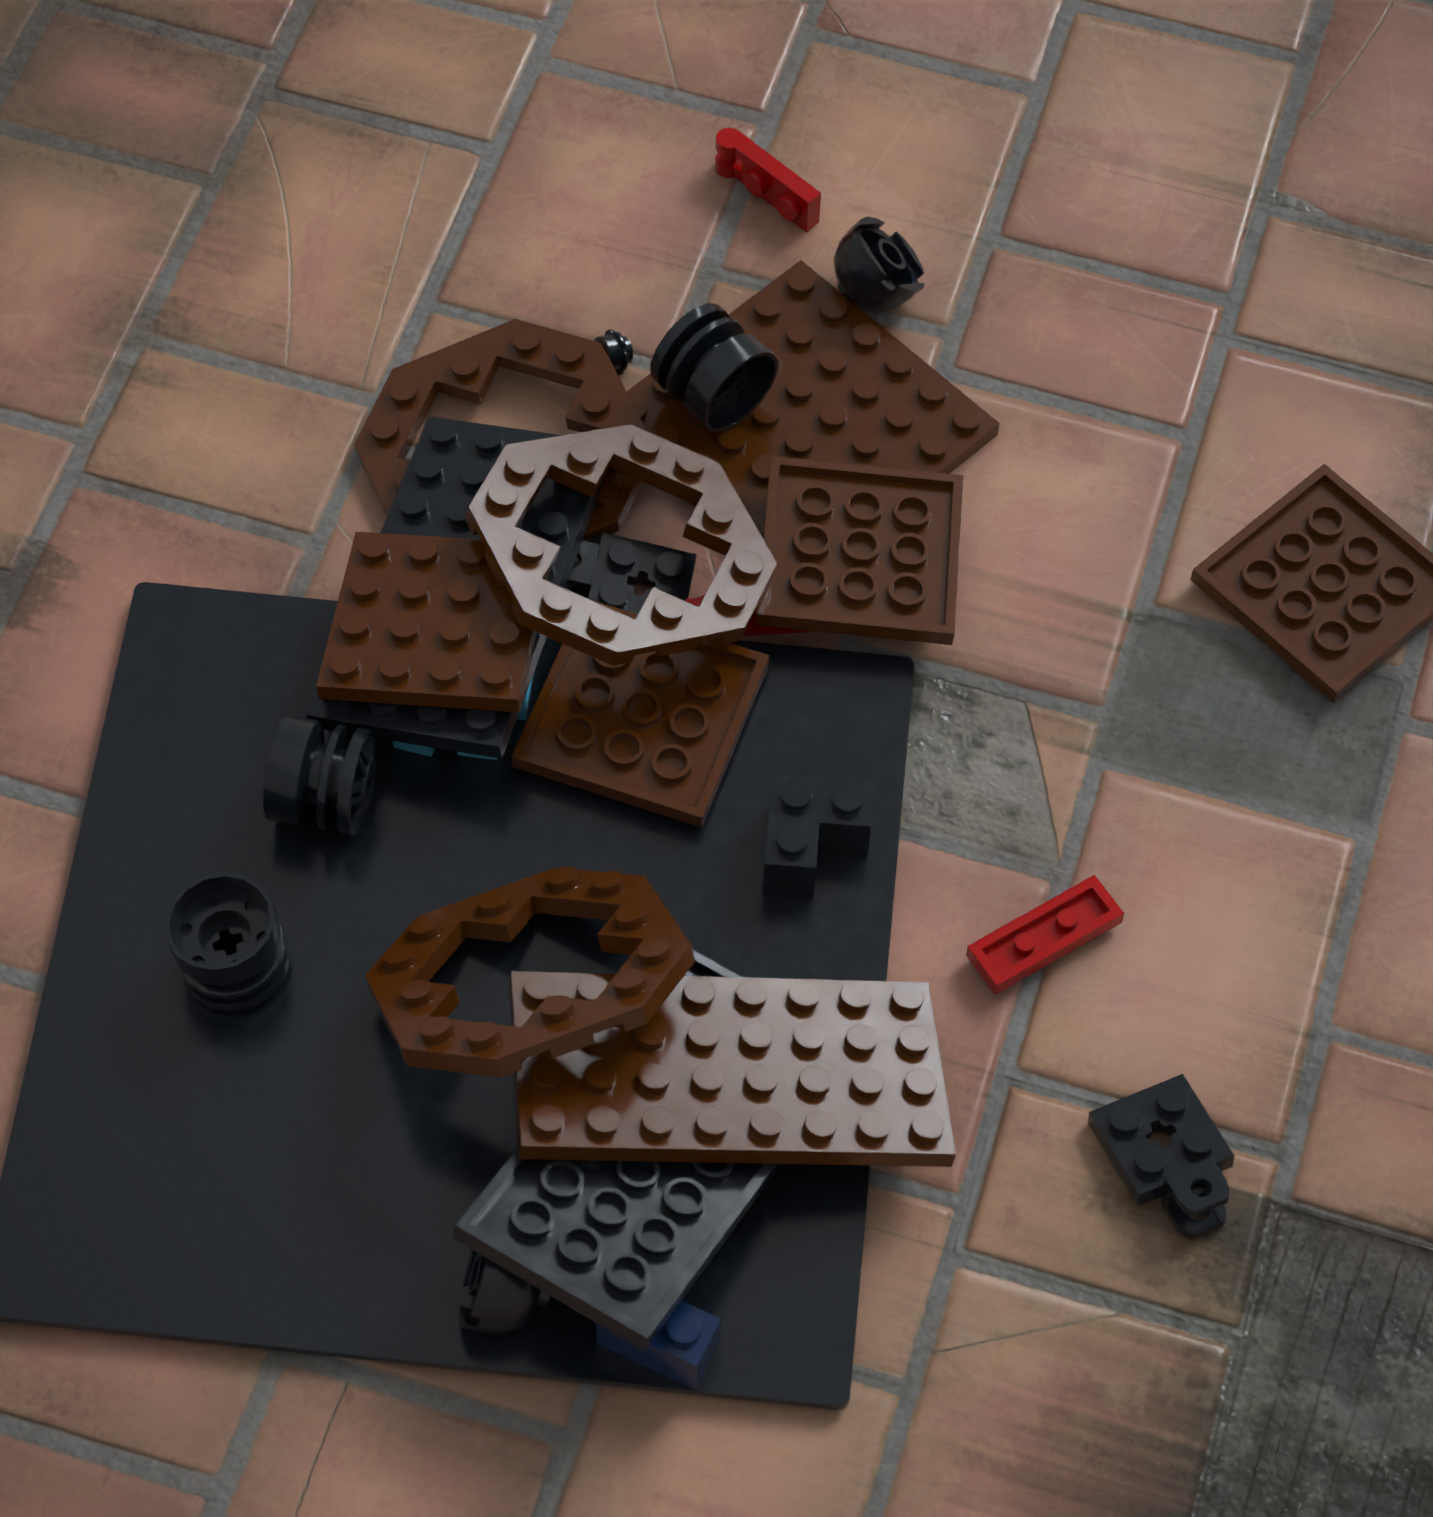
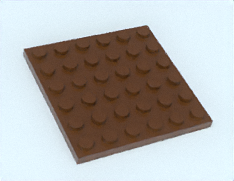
M802 260L728 314L740 323L744 329V334L755 336L778 359V372L772 387L762 402L748 417L725 431L710 432L684 407V402L676 401L672 398L667 390L661 388L653 380L650 374L627 391L648 432L720 463L762 537L764 535L771 456L949 474L997 436L1000 425L998 421Z

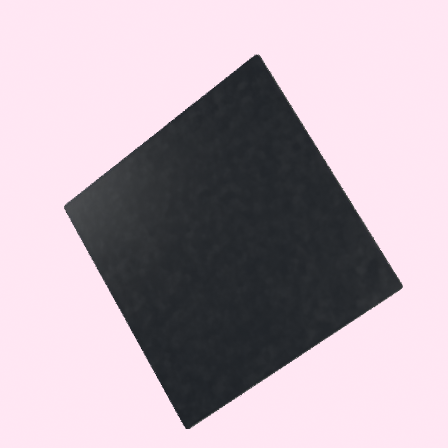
M150 582L137 584L129 610L0 1179V1321L842 1410L846 1408L849 1404L870 1165L782 1164L682 1299V1301L721 1318L720 1344L697 1390L597 1345L596 1322L550 1296L546 1307L537 1305L530 1320L515 1331L494 1334L462 1328L459 1325V1305L470 1308L472 1296L468 1294V1286L463 1287L464 1275L472 1249L453 1239L454 1229L457 1222L518 1149L514 1073L499 1078L406 1066L396 1040L393 1039L382 1017L381 1010L370 993L365 975L417 916L552 868L569 866L577 870L619 871L622 874L645 876L691 943L692 949L741 977L887 981L914 676L913 660L905 656L741 640L730 642L770 655L769 667L701 828L512 767L511 756L562 643L547 637L535 668L526 720H516L503 758L491 760L461 756L456 751L435 748L432 757L395 748L392 741L375 738L377 768L374 791L358 832L351 836L338 832L337 822H335L330 831L319 829L315 805L307 821L302 826L269 821L265 818L263 809L265 774L275 732L280 721L286 715L306 718V712L316 691V684L338 601ZM324 730L325 745L328 744L333 731ZM772 774L874 782L868 857L817 853L814 897L762 893ZM220 872L246 875L264 887L276 909L279 924L288 943L290 957L285 980L270 998L253 1008L233 1012L211 1009L192 996L183 982L177 962L170 951L166 941L164 926L170 902L184 886L204 875ZM535 913L511 942L466 938L429 982L455 985L460 1003L448 1016L449 1019L493 1022L499 1025L511 1026L509 997L511 971L616 974L631 955L601 951L597 934L608 920Z

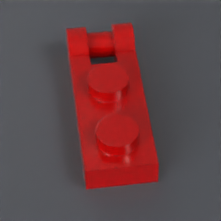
M724 128L717 133L715 147L718 153L715 157V170L720 176L725 178L735 177L744 184L752 195L760 196L776 208L785 220L793 221L806 232L819 223L821 192L739 130Z

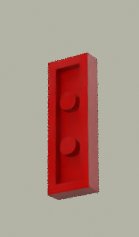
M1093 875L968 945L966 956L996 995L1121 924L1124 912L1098 878Z

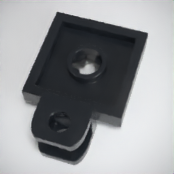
M602 532L600 544L582 540L576 556L579 561L574 562L567 581V585L573 587L565 589L585 598L638 614L651 590H646L644 596L634 594V586L629 585V583L641 581L650 586L651 589L654 587L685 601L689 596L697 554Z
M1183 1074L1089 1112L1088 1124L1138 1206L1162 1196L1161 1205L1175 1228L1189 1239H1194L1224 1226L1226 1221L1224 1205L1228 1203L1230 1191L1227 1180L1221 1171L1233 1167L1234 1154ZM1157 1131L1166 1132L1171 1135L1170 1146L1163 1147L1159 1141L1150 1143L1148 1139L1152 1137L1153 1132ZM1206 1211L1208 1213V1216L1203 1220H1195L1190 1217L1199 1216V1214Z

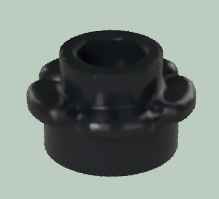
M610 329L603 336L596 337L594 341L600 342L603 345L617 374L622 375L624 370L628 368V364L633 360L632 345L626 336H622L619 332Z

